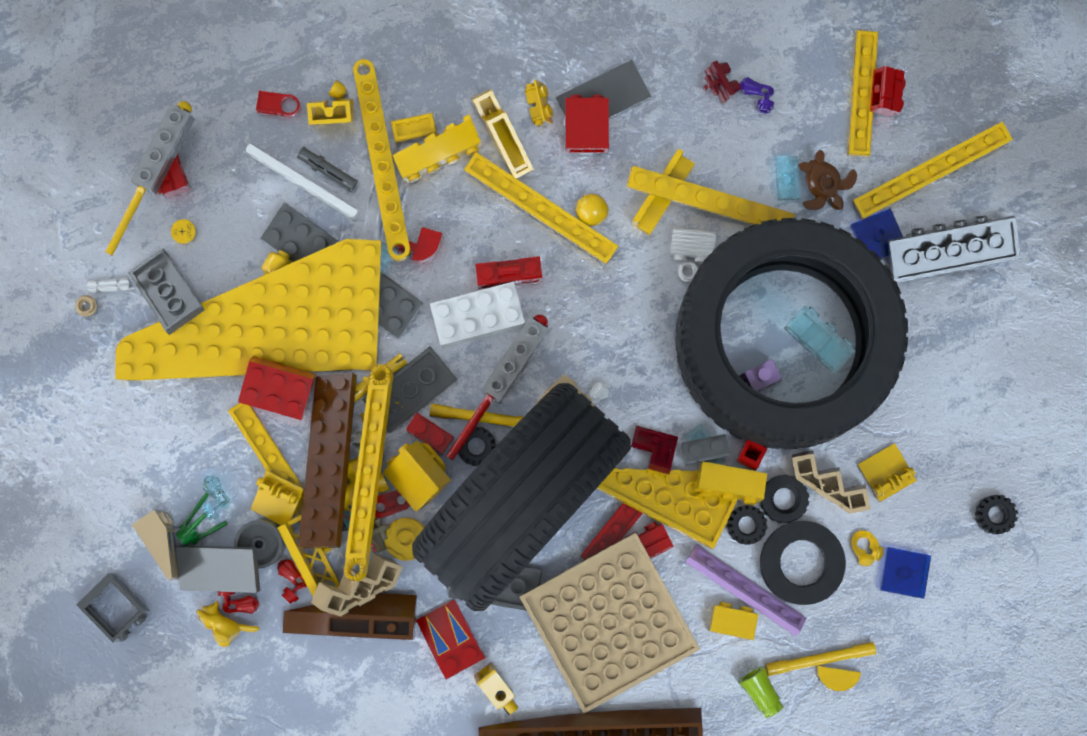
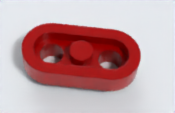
M398 490L388 492L377 497L375 517L385 518L405 511L410 507V504L406 500L404 504L398 503V497L402 496ZM380 503L385 506L382 512L377 510V505Z

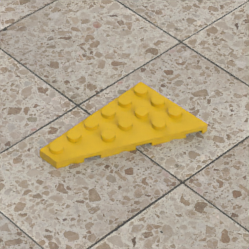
M614 468L597 488V490L712 550L715 548L738 500L727 501L719 495L706 497L702 496L701 492L695 491L698 470H671L670 474H665L650 469Z

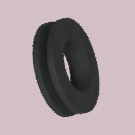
M796 521L779 527L767 538L761 550L760 571L765 584L774 595L788 603L811 605L824 601L838 589L845 574L846 558L840 541L828 528L815 522ZM797 540H806L815 544L821 550L824 557L822 575L816 582L807 586H799L790 582L784 576L781 569V556L784 549L790 543Z

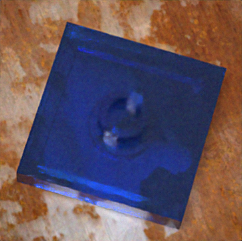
M891 208L850 225L855 238H859L867 244V248L870 251L873 250L881 259L889 256L887 240L903 237Z
M887 547L880 591L924 599L932 555Z

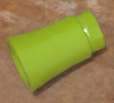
M764 666L750 671L738 681L759 711H762L765 718L774 716L784 708Z

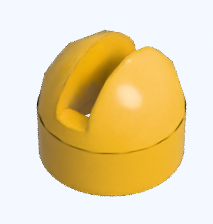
M336 80L328 95L337 99L342 98L346 93L345 85Z

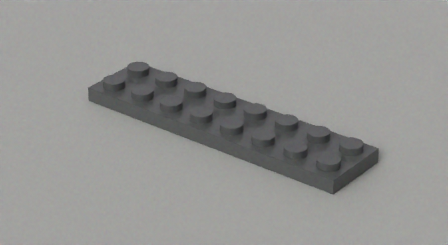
M287 203L282 204L261 236L263 241L277 251L281 250L289 254V260L292 262L339 242ZM381 272L379 325L399 339L424 303Z

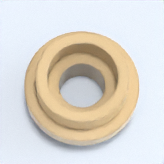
M84 295L77 299L75 309L79 315L90 317L97 311V302L93 297ZM85 303H90L88 310H84Z

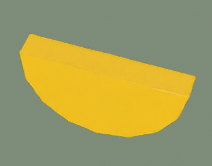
M817 666V675L821 682L827 688L834 691H846L853 688L861 676V672Z

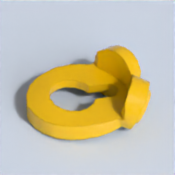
M860 530L853 535L851 548L859 558L861 566H871L874 560L879 561L883 557L884 548L879 546L878 540L872 533ZM866 538L869 540V548L872 554H867L865 550L858 547L857 542L859 539Z

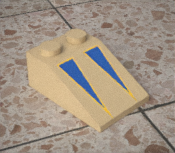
M153 510L133 523L132 526L168 580H178L177 542L175 528L172 525L174 520L168 512L164 513L163 511Z

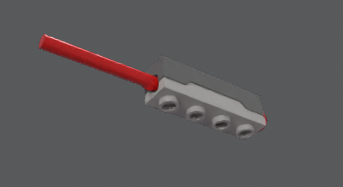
M538 314L533 319L529 317L483 386L482 393L486 396L447 453L446 457L453 461L493 400L501 404L546 336L548 319L544 315Z

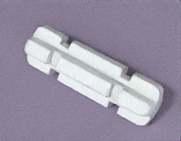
M120 278V280L104 279L99 280V282L90 280L87 283V288L90 293H96L99 290L101 292L119 291V289L123 291L130 290L131 282L129 278Z

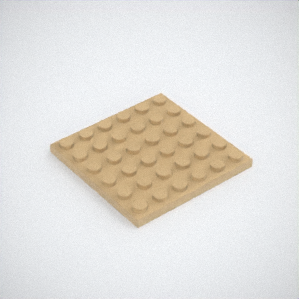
M636 532L520 596L522 603L583 713L592 710L700 650Z

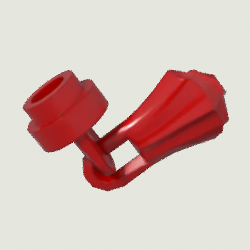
M284 559L278 563V575L288 579L296 587L293 590L286 587L281 596L291 604L299 599L295 593L299 589H305L307 585L293 561ZM299 577L303 582L298 584L295 580Z
M218 592V596H224L225 603L222 607L226 613L244 612L253 614L260 605L259 601L252 595L237 600H230V595L236 594V592ZM231 604H235L236 608L229 609Z

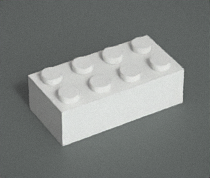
M514 282L430 303L442 349L523 328L525 325Z

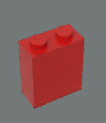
M571 95L570 98H565V153H608L609 98H604L603 95H592L591 98H582V95Z

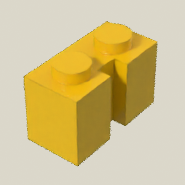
M353 98L336 99L332 101V105L328 104V100H317L307 103L309 125L346 123L355 120Z
M719 601V606L713 605L708 631L754 640L759 614L753 613V608L741 606L740 610L732 609V604Z

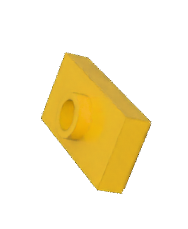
M433 113L391 121L395 143L425 138L433 133H437Z

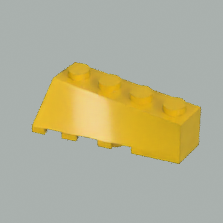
M470 114L464 116V122L459 125L451 123L446 126L442 134L433 133L427 136L423 144L420 145L419 142H416L392 155L404 183L408 181L413 183L427 172L429 174L435 173L441 169L440 166L447 163L452 165L466 154L471 156L475 152H479V148L482 147L481 141Z

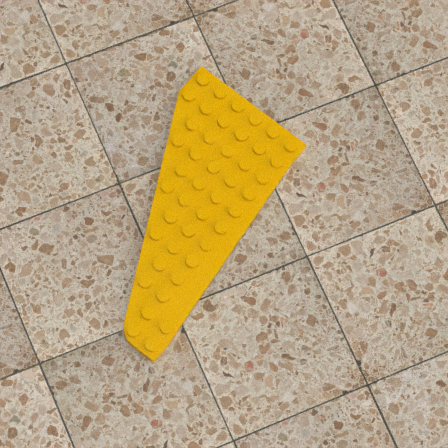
M346 238L201 303L205 311L170 335L166 333L160 322L127 335L116 347L115 379L156 380L245 375L249 360L253 356L307 372L374 369L377 366L382 240Z

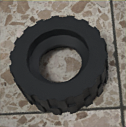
M787 474L778 475L766 482L764 499L761 501L760 506L764 510L763 513L772 521L790 523L801 518L807 511L806 508L810 502L808 501L809 493L807 492L806 485L804 486L795 476ZM787 488L794 493L795 503L790 509L782 510L775 505L774 494L777 490Z

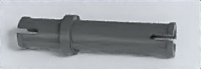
M302 147L299 151L297 159L310 165L312 170L321 172L350 192L354 190L358 183L357 179L327 162L322 155L318 156L306 147Z

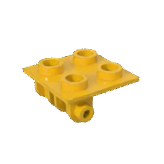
M895 443L857 464L879 502L917 481L914 476L916 475L912 467L909 468Z
M266 470L263 478H258L256 482L259 489L250 510L282 525L292 520L304 489Z

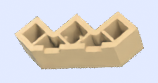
M814 450L792 454L794 471L798 481L807 485L849 514L871 510L866 484L844 488L840 467L818 471Z
M374 553L368 565L367 575L363 580L354 582L345 577L344 573L338 588L319 582L311 603L324 612L342 616L348 613V610L354 606H361L372 600L376 594L394 588L403 566L390 558ZM353 569L351 570L353 576L359 574L358 572H360Z

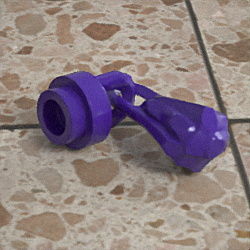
M749 77L744 78L739 83L741 86L740 90L744 95L764 96L765 99L758 100L757 108L760 113L770 114L774 109L775 103L769 100V98L774 94V89L771 86L758 83ZM762 88L768 89L767 92H761Z

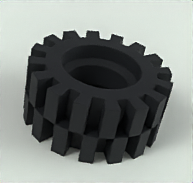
M476 426L458 454L466 464L478 466L496 447L495 439L489 430ZM474 438H480L485 443V449L479 455H474L468 450V443Z
M991 495L982 499L980 504L977 505V512H975V516H977L976 523H979V527L984 529L986 533L993 535L1004 534L1011 531V528H1014L1015 521H1018V517H1016L1018 510H1015L1014 507L1016 505L1011 503L1010 498H1005L1004 495ZM994 506H998L1004 511V519L1000 523H994L989 518V510Z
M753 505L740 506L732 511L726 524L728 534L739 544H755L766 534L765 532L768 528L767 518H765L763 511L761 512L759 508L753 507ZM745 516L751 517L755 521V529L749 534L743 533L739 529V521Z

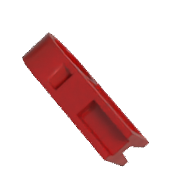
M266 91L258 92L257 113L291 118L297 116L301 110L299 100L294 95ZM288 99H293L297 102L296 110L291 113H286L282 110L283 103Z

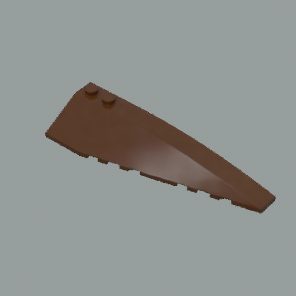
M702 708L617 710L566 714L482 726L478 728L479 736H703Z

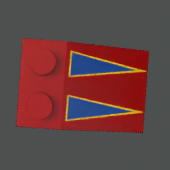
M455 599L416 620L446 680L486 658Z

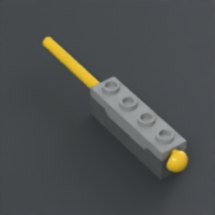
M180 101L176 106L170 104L131 180L137 187V190L105 253L113 256L145 192L157 195L195 121L190 114L192 113V106L189 102Z

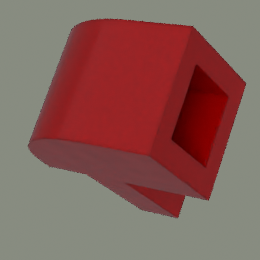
M424 227L421 228L417 243L409 241L410 254H413V264H425L437 256L444 238L443 233ZM402 245L394 247L398 250V254L405 252V248Z
M745 440L736 461L756 471L768 448Z

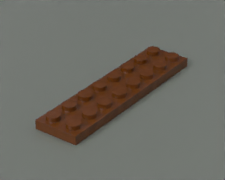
M354 373L316 375L298 546L300 548H341L357 375Z

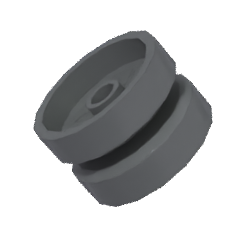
M266 518L256 519L243 525L237 532L234 540V547H256L258 569L266 568L276 563L283 556L286 544L277 529L279 525ZM261 540L263 542L262 548L257 546V541Z

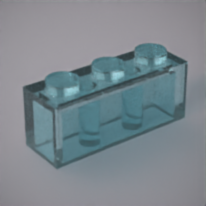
M804 305L784 329L828 370L835 374L856 352L853 349L854 346L845 337L841 338L835 333L837 330L829 322L824 323L814 308H808Z

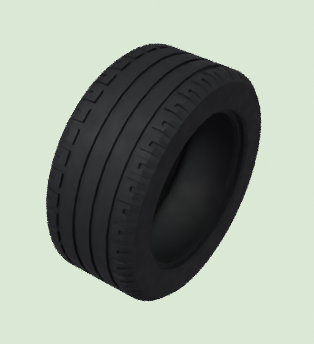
M782 218L779 221L773 219L763 221L759 225H751L744 228V231H738L728 237L700 265L684 295L678 312L675 346L679 369L682 372L681 376L686 387L690 390V395L700 405V409L707 417H711L720 428L729 431V434L740 440H749L766 448H781L784 450L808 448L833 440L862 423L889 396L891 389L894 388L899 378V372L902 371L906 358L904 354L907 352L908 337H906V333H908V318H905L907 312L904 299L900 297L901 291L898 284L892 279V273L886 264L883 265L882 259L873 250L870 251L867 248L868 245L859 238L855 239L851 236V233L841 228L836 229L834 225L822 221L817 223L815 220L801 218V220ZM793 271L809 275L823 282L836 293L844 303L852 319L856 342L851 369L838 390L819 400L791 403L769 398L755 391L739 377L724 351L721 338V318L727 297L740 284L762 273Z
M558 383L515 425L445 502L412 543V553L415 559L420 563L423 562L425 564L424 567L433 576L437 575L438 580L446 588L450 587L452 589L451 592L461 601L464 600L466 602L465 605L473 611H485L631 450V439L624 431H619V427L610 418L606 419L604 417L605 414L598 407H593L591 405L592 402L582 393L579 394L578 389L570 383Z

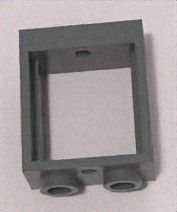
M108 573L76 604L112 643L119 640L120 642L125 641L131 635L130 630L135 625L137 627L140 626L147 619L146 614L149 612L146 606L113 573ZM113 585L138 609V612L117 633L92 608Z

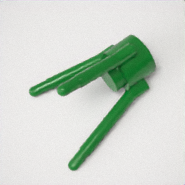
M209 493L204 494L187 519L179 526L180 530L175 533L176 537L185 546H188L191 542L195 545L201 539L227 525V522L224 521L197 536L199 531L196 527L207 515L203 513L193 524L190 521L204 504Z

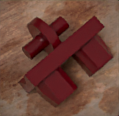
M714 61L704 71L707 75L705 77L707 84L703 87L704 91H712L714 96L718 95L722 104L728 102L741 89L737 80L728 81L726 76L731 73V68L727 62L719 63Z

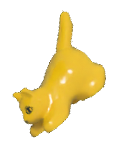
M218 601L203 606L202 610H196L198 620L204 627L212 630L214 640L222 647L230 646L232 640L237 638L241 631L252 633L260 629L258 626L238 624L236 621L224 617L219 613Z

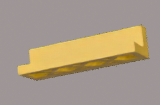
M678 148L662 174L685 181L695 163L684 157V151ZM649 194L634 217L632 226L650 236L672 201Z
M301 514L280 525L277 529L312 596H314L320 582L318 577L322 578V583H324L325 579L333 581L337 588L340 581L323 548H315L314 554L311 555L305 553L303 548L298 547L300 535L294 532L291 525L301 520ZM315 560L324 563L326 567L324 574L314 571L313 565Z

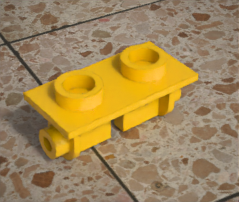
M533 80L534 83L527 84L525 89L528 105L536 103L535 107L529 108L532 123H535L536 127L544 125L543 121L553 124V110L547 100L548 89L544 83Z

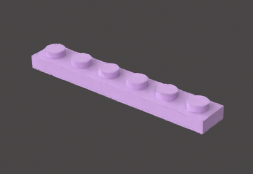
M695 545L686 560L687 564L793 635L797 636L800 633L807 619L805 616L699 545Z

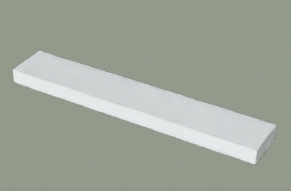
M249 143L245 149L250 157L354 221H357L360 213L357 209Z

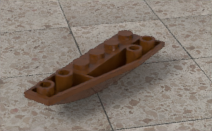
M378 593L372 600L361 606H354L348 610V613L342 616L324 612L315 605L286 610L283 615L282 633L414 640L417 595Z

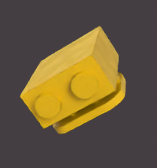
M418 440L411 445L408 443L404 444L398 450L399 455H394L387 461L388 467L383 471V474L416 512L428 505L452 481L445 473L446 466L443 460L430 445L419 443Z

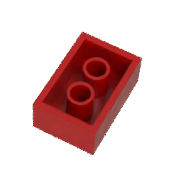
M253 356L248 363L238 402L302 421L316 374Z

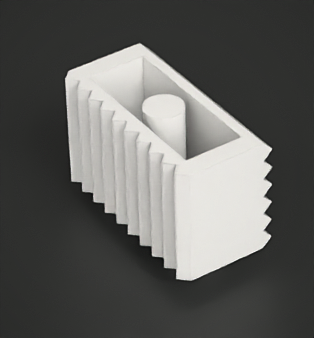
M673 228L669 256H674V260L687 261V258L695 259L697 263H703L715 248L716 232Z

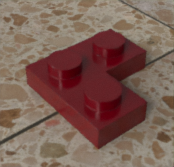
M636 425L631 447L652 452L648 469L670 474L678 436Z

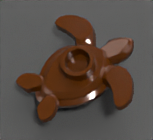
M818 150L814 155V160H810L809 163L802 162L798 164V168L806 172L807 187L811 194L815 196L812 200L804 201L803 206L808 210L816 211L823 208L826 200H829V204L833 209L842 211L844 202L842 197L838 195V192L850 190L855 185L857 172L855 169H851L847 176L841 180L838 170L830 163L825 162L824 152Z

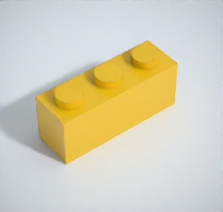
M703 461L698 466L695 491L701 492V495L706 497L719 495L727 501L741 499L744 500L745 504L757 505V503L764 499L767 473Z

